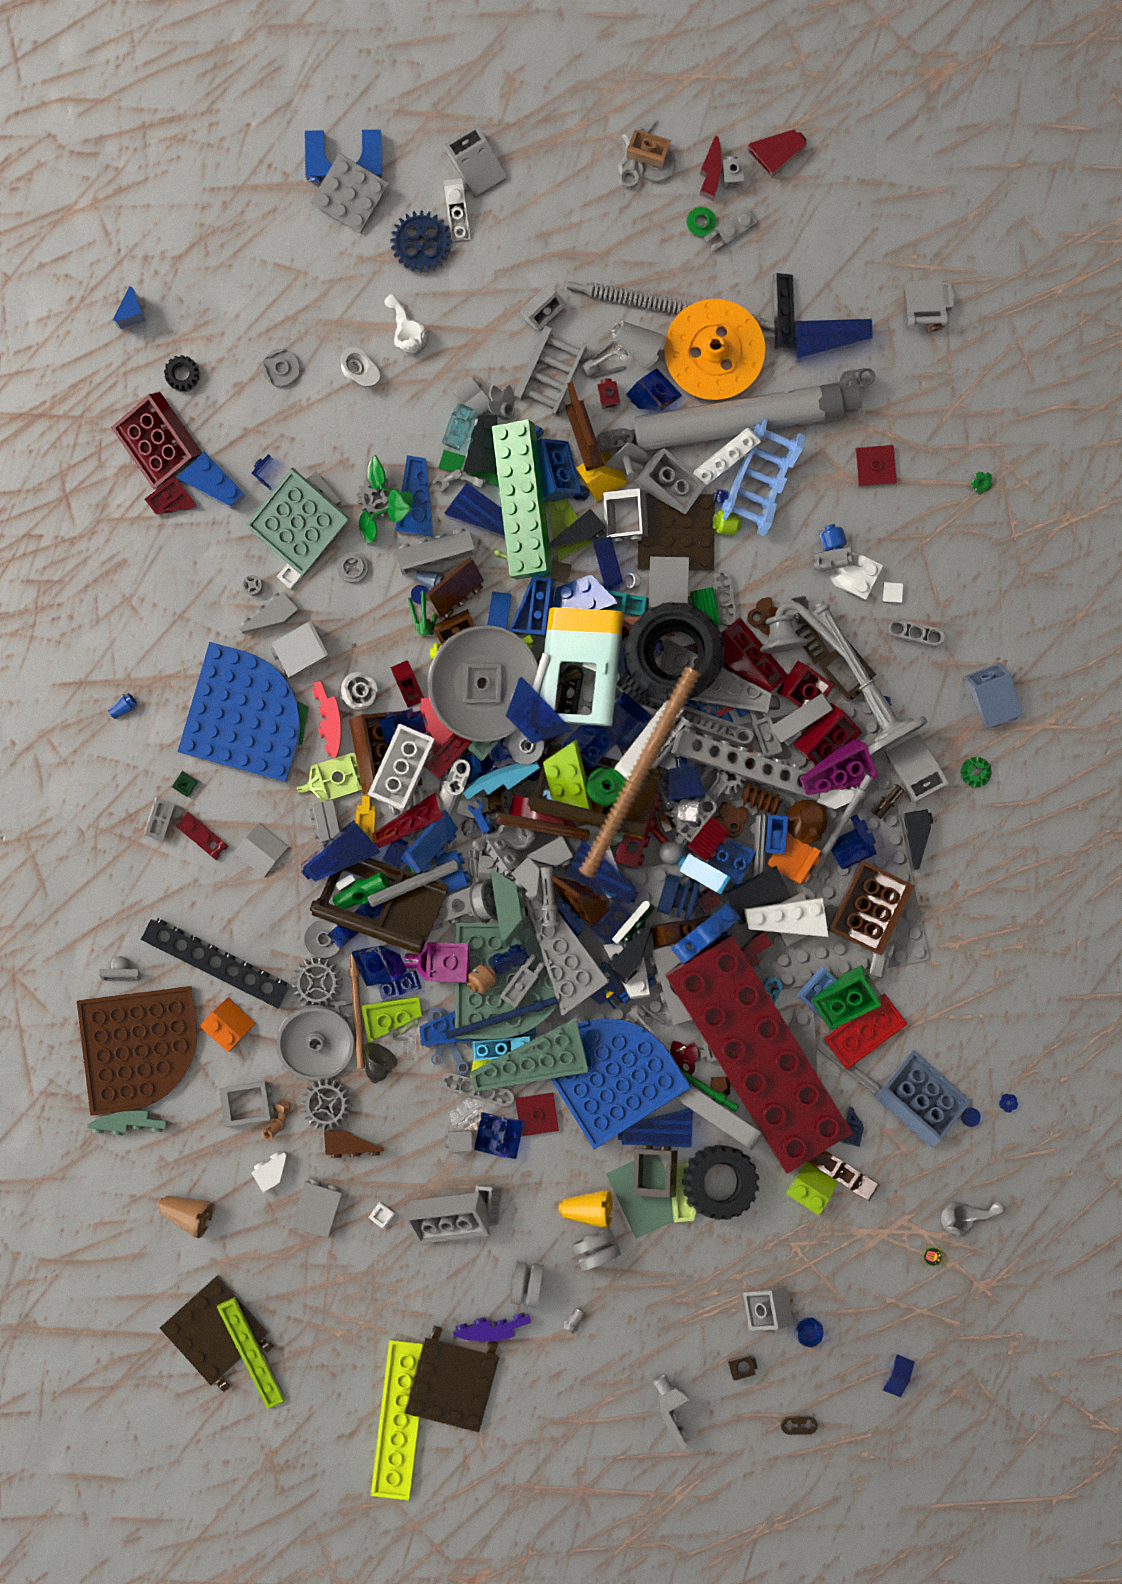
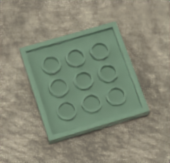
M291 468L245 526L303 576L350 518L299 472Z

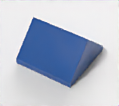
M129 286L113 318V322L119 329L146 321L138 295L131 286Z

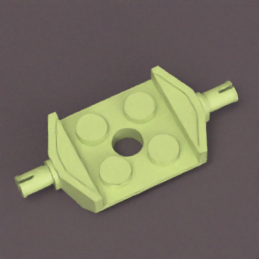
M352 752L312 765L308 784L296 787L297 790H300L298 794L313 791L324 802L362 790L356 755ZM335 772L343 774L341 782L336 783L333 781L332 776Z

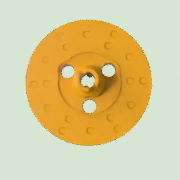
M706 299L689 305L672 321L666 334L664 357L670 375L684 391L701 399L723 400L740 394L755 381L764 362L765 341L758 322L745 308L728 300ZM717 329H725L727 332L726 336H718L716 334ZM718 343L720 349L713 350L710 345ZM698 349L701 355L694 358L691 356L690 351ZM729 361L732 367L725 370L721 367V363Z

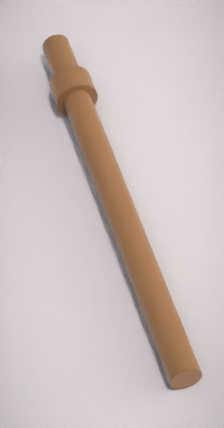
M357 953L349 954L350 969H348V974L351 977L357 1069H364L358 979L360 977V968L357 965Z

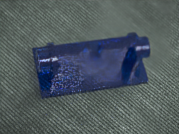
M516 944L504 953L493 955L488 960V963L495 974L500 975L511 969L509 962L512 961L514 967L527 962L526 959H529V955L523 944Z

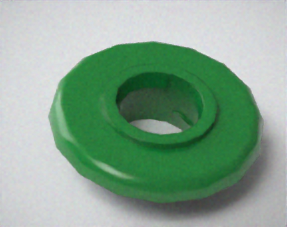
M697 207L690 211L686 222L691 233L703 237L715 229L717 220L715 214L709 208ZM703 216L707 219V224L699 226L696 223V219Z

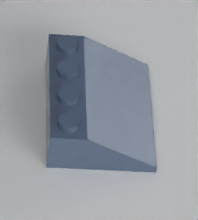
M915 1050L907 1056L874 1095L877 1100L931 1148L944 1138L971 1102L968 1097Z

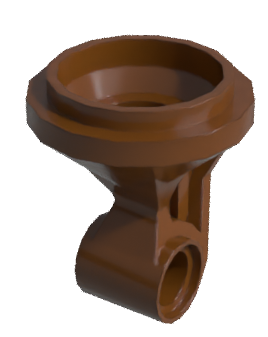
M813 800L796 802L789 808L786 815L788 816V832L795 839L800 840L802 844L822 841V834L828 825L825 809Z

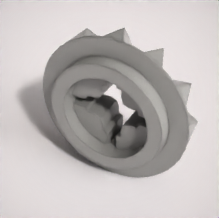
M347 552L340 557L337 563V570L342 579L348 582H358L365 577L368 565L366 559L360 553ZM358 561L356 568L359 572L352 570L348 573L349 566L346 562L354 564V562Z

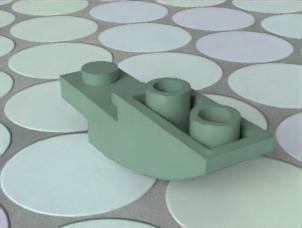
M130 1110L109 1114L89 1123L87 1128H91L94 1133H104V1130H109L113 1135H123V1132H128L129 1125H132L131 1129L143 1130L144 1126L151 1127L150 1131L162 1132V1129L167 1128L168 1120L149 1118L150 1110Z

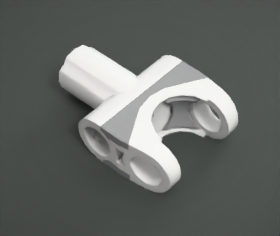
M457 759L440 780L439 786L441 791L439 797L442 810L445 809L449 815L457 795L462 793L470 772V765L465 760ZM461 763H464L466 765V771L464 773L462 770ZM460 764V770L457 772L456 767Z

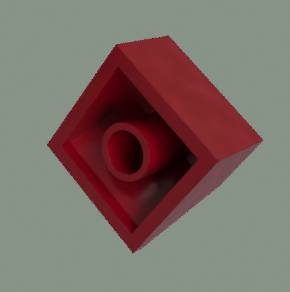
M797 661L777 690V693L797 707H801L821 693L827 698L835 685L808 665Z

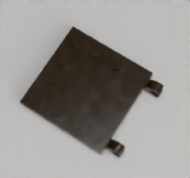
M217 1275L160 1327V1330L210 1386L216 1382L218 1387L225 1392L231 1385L222 1375L242 1357L218 1311V1304L235 1297L257 1343L260 1344L266 1353L274 1346L265 1337L269 1333L266 1328Z
M433 1325L431 1337H424L404 1413L479 1432L499 1361V1356L494 1355L498 1342L488 1341L486 1352L439 1341L442 1328Z

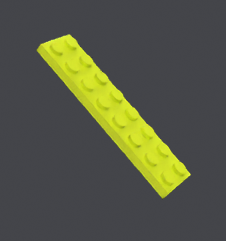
M389 1340L371 1496L401 1500L410 1499L419 1417L405 1414L404 1410L423 1343Z

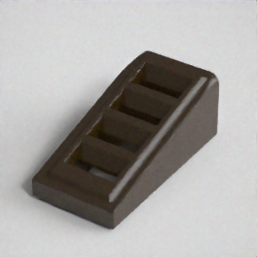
M807 623L795 632L801 637L800 634L809 629L810 633L803 638L814 637L812 641L802 647L814 665L828 656L830 652L814 628ZM817 642L818 646H816L812 650L808 648ZM821 648L823 652L814 656L813 653Z

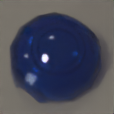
M810 1317L804 1318L797 1323L795 1337L802 1346L811 1348L821 1343L824 1331L819 1321Z

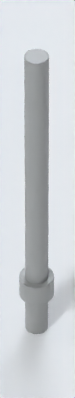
M866 774L860 786L856 787L855 795L819 855L821 859L810 870L812 876L816 877L859 801L865 797L866 789L873 779L872 776Z

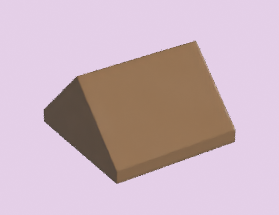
M635 129L627 148L626 158L663 168L671 140Z

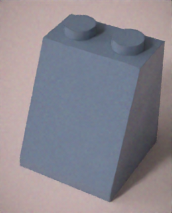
M1001 663L965 676L982 723L987 728H996L1003 722L1014 721L1023 715L1011 674Z

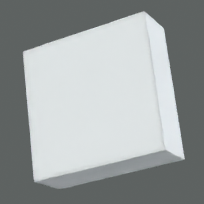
M287 564L276 577L292 590L303 576Z
M884 582L882 602L902 603L903 584Z
M350 874L337 882L336 886L342 892L352 886L356 879Z
M379 1202L368 1218L384 1229L395 1215V1212Z

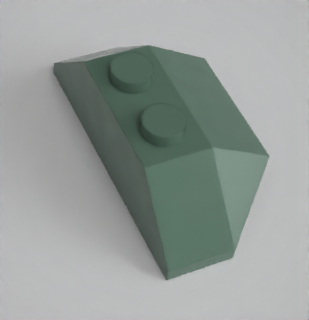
M491 870L502 946L507 948L523 928L522 920L526 919L524 908H520L519 904L523 902L522 892L517 891V886L514 882L497 871Z

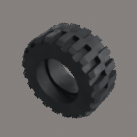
M725 1145L704 1147V1150L697 1151L695 1157L690 1158L687 1162L689 1164L688 1168H684L683 1171L685 1174V1179H682V1185H685L683 1192L688 1197L690 1206H693L698 1213L717 1220H729L732 1217L742 1215L744 1210L747 1211L751 1207L749 1204L755 1202V1192L759 1191V1185H757L759 1174L755 1173L757 1168L754 1163H751V1158L747 1154H743L741 1150ZM717 1164L730 1166L737 1178L734 1193L728 1199L722 1201L712 1199L707 1194L704 1186L707 1172Z

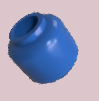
M835 524L825 526V531L820 533V540L825 551L841 549L847 544L843 528L836 527Z

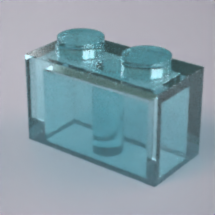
M458 402L451 414L442 444L455 450H460L468 435L476 412L475 409Z

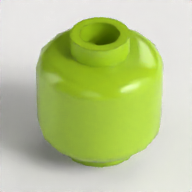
M720 510L713 517V529L718 534L735 535L742 527V519L739 518L738 514L731 512L728 518L724 520L722 519L724 511Z

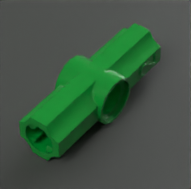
M378 873L366 880H356L352 887L334 895L332 901L335 906L347 909L355 904L363 905L368 902V896L389 888L388 879L384 873Z

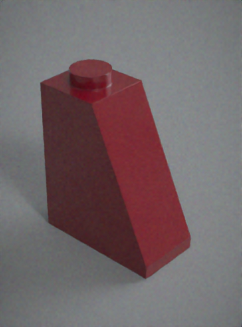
M793 129L751 142L747 146V151L773 177L806 148L807 139L801 132L797 133Z

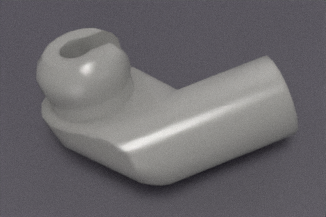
M507 805V808H504L503 814L509 815L511 808L509 805ZM500 811L484 813L483 817L487 815L490 822L497 821Z

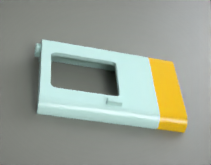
M549 608L544 653L550 655L540 687L536 720L540 723L541 727H551L555 723L612 726L623 612ZM562 662L597 664L593 707L590 715L558 714L555 712L560 664Z

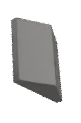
M258 823L235 851V854L265 877L289 847Z

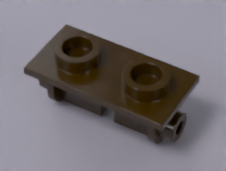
M504 784L491 792L494 795H487L488 809L492 813L500 810V813H503L504 808H507V796H504L503 791H506Z

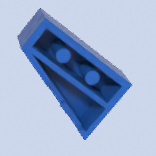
M205 451L176 477L180 482L231 509L246 497L240 488Z
M532 577L508 631L518 635L546 637L549 608H552L555 580L553 578Z

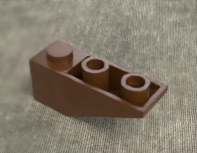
M711 915L651 928L655 947L681 941Z
M347 1130L324 1131L325 1155H330V1158H341L342 1154H349V1157H359L361 1153L367 1152L369 1156L380 1155V1152L384 1151V1147Z

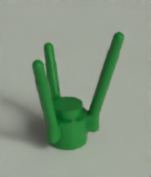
M421 591L422 619L419 620V623L410 597L408 598L415 631H418V635H432L437 616L433 613L432 622H430V619H426L425 591Z

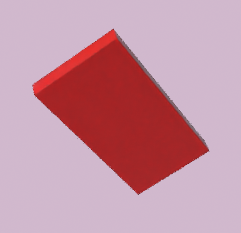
M884 993L881 995V1006L841 1025L823 1040L843 1067L848 1070L905 1027L907 1022Z

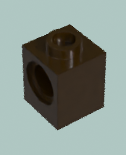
M750 1354L727 1360L733 1381L756 1375L755 1369H758L755 1357L751 1358ZM741 1362L749 1364L748 1369L744 1372L738 1369V1365Z

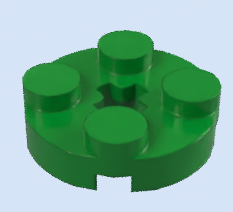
M599 768L590 775L586 791L593 801L603 807H609L617 802V797H620L619 792L623 791V786L625 787V779L615 769ZM602 784H609L610 790L603 789Z

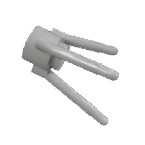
M614 338L582 363L588 377L593 375L596 378L626 369L625 366L598 372L601 369L599 364L614 356L615 353L611 352L598 360L595 358L616 342Z
M635 1005L627 1013L629 1016L628 1020L635 1024L641 1023L659 1039L645 1022L647 1018L645 1013L664 1025L666 1022L648 1010L645 1005Z

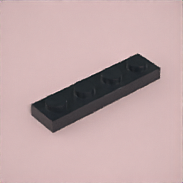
M775 273L773 274L775 349L792 351L795 349L793 275Z

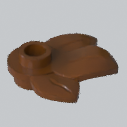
M771 597L760 599L755 609H752L747 616L748 623L752 627H758L766 635L770 634V627L765 621L768 618L774 617L778 610V607L772 606ZM759 615L760 621H754L753 616Z
M722 802L719 808V816H714V818L730 830L728 832L730 837H738L744 831L743 824L748 819V812L745 806L735 809L731 803ZM737 825L738 827L736 830H732L731 826Z

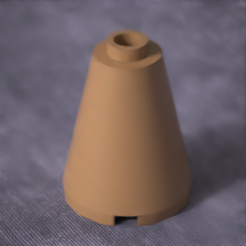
M165 1196L160 1199L158 1209L161 1215L193 1237L201 1238L208 1229L205 1226L207 1221L212 1219L214 1204L206 1200Z

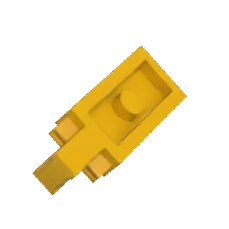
M363 795L362 805H357L354 848L374 849L372 833L375 832V806H370V796Z

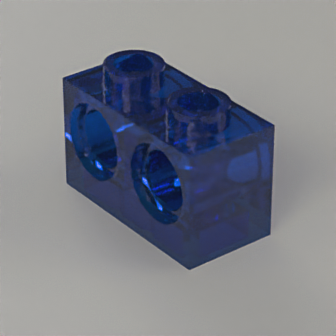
M413 709L401 711L402 714L400 715L397 712L386 714V718L380 720L385 743L392 741L399 724L422 734L427 733L421 710L413 712Z
M617 900L608 908L607 914L594 927H590L606 944L609 941L611 943L614 942L612 938L632 916ZM616 911L624 912L625 919L618 922L614 919ZM603 925H609L612 928L610 935L605 936L601 933Z

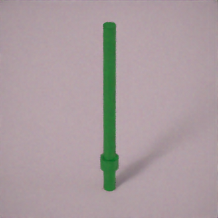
M681 1069L690 1084L714 1098L716 1103L721 1106L724 1105L734 1112L738 1110L739 1105L729 1100L727 1095L715 1091Z

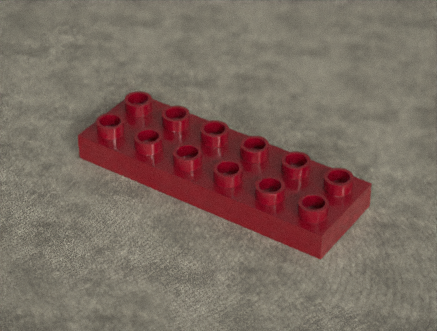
M731 934L664 974L787 1174L853 1134Z

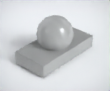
M123 956L115 957L112 960L111 969H99V976L102 980H140L139 970L129 969L130 963Z

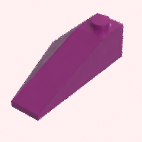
M855 739L837 749L801 776L800 781L805 794L813 795L835 789L842 790L847 787L860 786L866 774L873 777L872 781L879 776L868 751L867 744Z

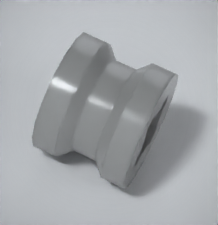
M250 575L244 579L243 588L249 595L256 596L262 592L263 583L259 577Z

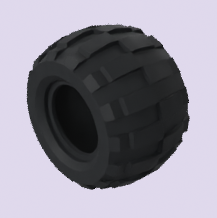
M684 602L661 603V605L644 612L629 631L625 649L627 666L632 677L642 689L656 698L668 701V699H671L670 695L674 694L673 689L677 688L676 684L680 682L679 678H682L683 675H670L663 672L656 664L654 649L658 640L667 633L682 632L689 635L695 641L698 648L697 662L692 669L701 674L700 677H697L698 681L694 683L695 687L691 689L692 693L688 694V699L699 696L706 689H709L716 681L724 662L725 648L723 637L718 626L705 611Z

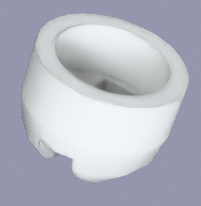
M626 574L625 585L628 588H636L641 584L639 574Z

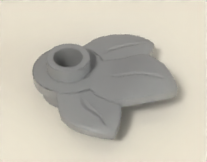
M492 385L489 392L491 401L488 403V408L493 415H498L502 420H508L515 413L513 390L510 385H507L503 391L497 386Z

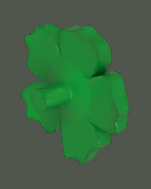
M979 471L975 473L976 479L974 478L970 482L971 487L975 488L978 494H982L984 490L988 491L993 485L991 483L992 475L989 472L986 474Z

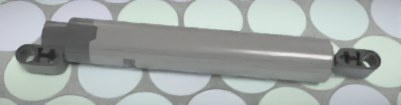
M870 368L849 370L839 374L837 383L795 389L788 393L783 391L635 416L633 419L634 429L619 428L602 431L597 435L596 440L603 449L625 446L628 442L636 441L637 446L646 452L736 437L746 428H750L754 432L756 425L761 424L764 418L768 419L766 430L769 431L789 428L790 425L801 426L843 419L845 410L862 408L859 387L871 385L875 381L876 375ZM868 371L871 375L868 382H864L861 378L862 373ZM846 375L857 378V380L849 381V385L843 382ZM623 431H625V434H629L626 442H623L622 439H617V444H614L612 433L616 432L615 436H621ZM604 434L610 436V443L608 445L600 443V438Z

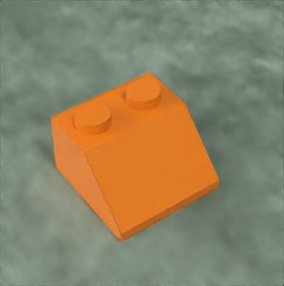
M227 998L205 1019L200 1027L227 1052H230L256 1023L231 999Z

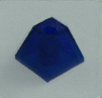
M656 368L638 380L626 393V396L638 409L663 411L680 399L682 394Z
M379 945L351 952L366 987L393 982L407 972L400 954Z

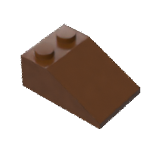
M552 876L551 880L567 908L593 927L609 911L606 899L600 894L595 895L588 885L583 886L577 881Z

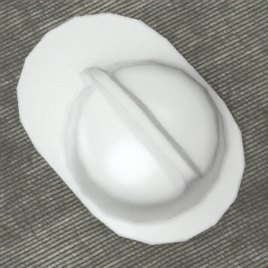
M349 347L342 352V372L347 378L355 380L363 386H372L379 381L380 373L378 368L361 349Z

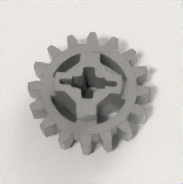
M386 478V482L383 485L392 489L394 484L388 485L389 480ZM364 480L365 486H359L362 492L357 493V496L361 498L357 503L363 504L360 509L362 511L367 509L371 514L389 508L388 498L385 497L386 491L381 490L380 487L376 490L371 489L369 482ZM380 493L382 499H377L375 501L373 495H378ZM365 495L370 498L369 505L365 502ZM381 505H384V506H385V507L382 508V509H376L377 506H381Z

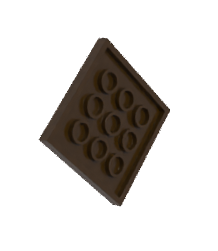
M646 493L648 537H642V540L638 541V570H649L650 557H689V571H714L715 529H713V517L715 515V494H699L688 512L684 514ZM638 513V531H640V530H639V513Z

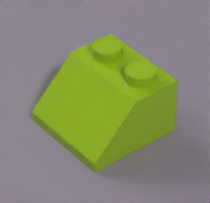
M807 1161L803 1164L785 1193L815 1214L820 1215L830 1200L838 1181Z

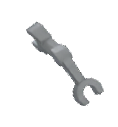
M457 469L447 476L435 478L432 482L434 484L440 481L442 487L437 491L442 492L449 487L452 481L458 478L472 482L473 485L480 488L485 486L486 479L470 475L469 473H460L461 469Z

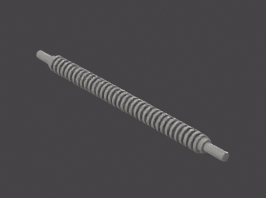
M570 281L567 283V289L585 292L589 297H592V294H594L593 298L599 295L598 299L604 296L603 300L609 297L608 301H611V298H613V302H616V299H618V303H621V300H623V304H626V301H628V305H631V302H633V306L638 303L637 307L643 304L642 308L648 305L647 309L653 306L652 310L658 307L657 311H660L661 307L662 312H665L666 308L667 313H670L671 309L672 314L676 310L677 315L689 306L686 305L687 301L685 300L684 304H682V300H679V303H677V299H674V302H672V298L667 301V297L662 300L663 296L657 299L658 295L652 298L653 294L647 297L648 293H645V296H643V292H640V295H638V291H635V294H633V290H630V293H628V289L623 292L624 288L618 291L619 287L613 290L614 286L608 289L609 285H606L604 288V284H601V287H599V283H596V286H594V282H591V284L587 283V285ZM760 315L757 316L755 320L758 322L761 330L762 328L774 330V322L765 321L764 318H760Z

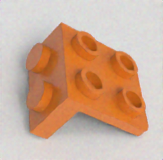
M787 833L785 854L773 853L768 861V865L771 868L777 866L781 874L797 884H801L802 881L806 883L811 875L809 869L812 865L816 866L821 859V856H819L821 851L806 843L802 844L800 840Z

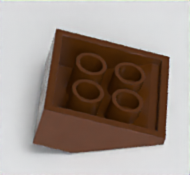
M471 557L426 593V605L439 620L443 617L445 619L449 618L454 613L453 609L456 606H463L469 600L467 598L472 593L476 595L483 589L484 579Z

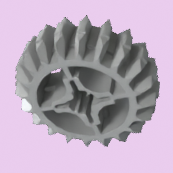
M312 957L311 964L305 959L304 963L306 966L303 967V965L298 964L301 971H293L294 974L298 975L297 978H291V981H297V985H291L292 989H298V991L293 993L294 996L300 994L301 997L298 1001L301 1002L305 999L304 1006L309 1005V1002H312L311 1005L318 1003L321 1006L322 1002H325L326 1006H330L328 999L335 1002L336 998L333 995L340 996L341 994L339 991H336V988H343V985L337 984V981H342L343 977H336L341 971L336 970L334 972L333 969L336 967V964H332L329 967V959L325 961V964L322 963L323 958H319L318 963H316L315 957ZM318 966L326 970L319 976H315L308 969ZM329 974L333 980L331 991L328 990L324 983ZM303 975H306L310 982L305 991H303L301 984ZM312 978H322L320 988L318 986L316 988L313 987L314 981ZM315 990H319L326 995L321 999L309 997Z
M326 1078L325 1084H323L322 1079H318L319 1086L312 1082L311 1085L314 1089L305 1088L309 1094H302L306 1101H301L300 1105H306V1108L301 1109V1112H308L304 1116L305 1120L309 1117L312 1118L309 1125L317 1122L316 1129H319L320 1124H323V1130H327V1125L329 1124L330 1129L333 1130V1123H336L338 1127L341 1126L339 1119H342L344 1122L347 1121V1118L343 1115L344 1113L347 1115L351 1114L350 1111L346 1110V1107L350 1108L352 1104H347L346 1101L351 1100L352 1097H345L344 1094L349 1092L348 1089L343 1092L340 1090L344 1086L343 1083L336 1087L337 1080H333L331 1085L329 1084V1078ZM329 1088L336 1091L337 1094L333 1097H327L320 1089ZM314 1093H316L319 1104L312 1110L311 1099ZM341 1098L342 1109L337 1116L333 1105ZM323 1099H326V1101L335 1099L329 1105L330 1110H326V1108L318 1110L323 1104ZM325 1111L331 1116L332 1120H322L315 1115Z

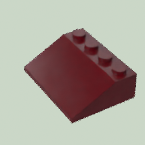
M161 392L148 394L111 427L153 489L158 488L187 468L202 454V451Z

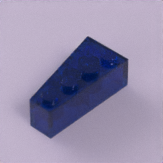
M872 319L795 321V363L871 342L873 338Z

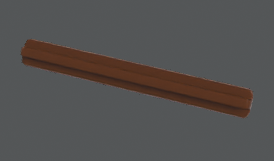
M499 813L497 817V824L584 841H588L590 837L588 829Z

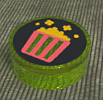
M932 1246L924 1250L923 1260L927 1265L937 1266L942 1262L943 1255L937 1247Z

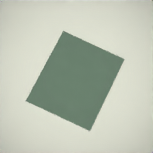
M645 1155L642 1187L665 1189L666 1170L659 1155ZM634 1161L606 1173L636 1239L674 1221L672 1198L633 1196Z

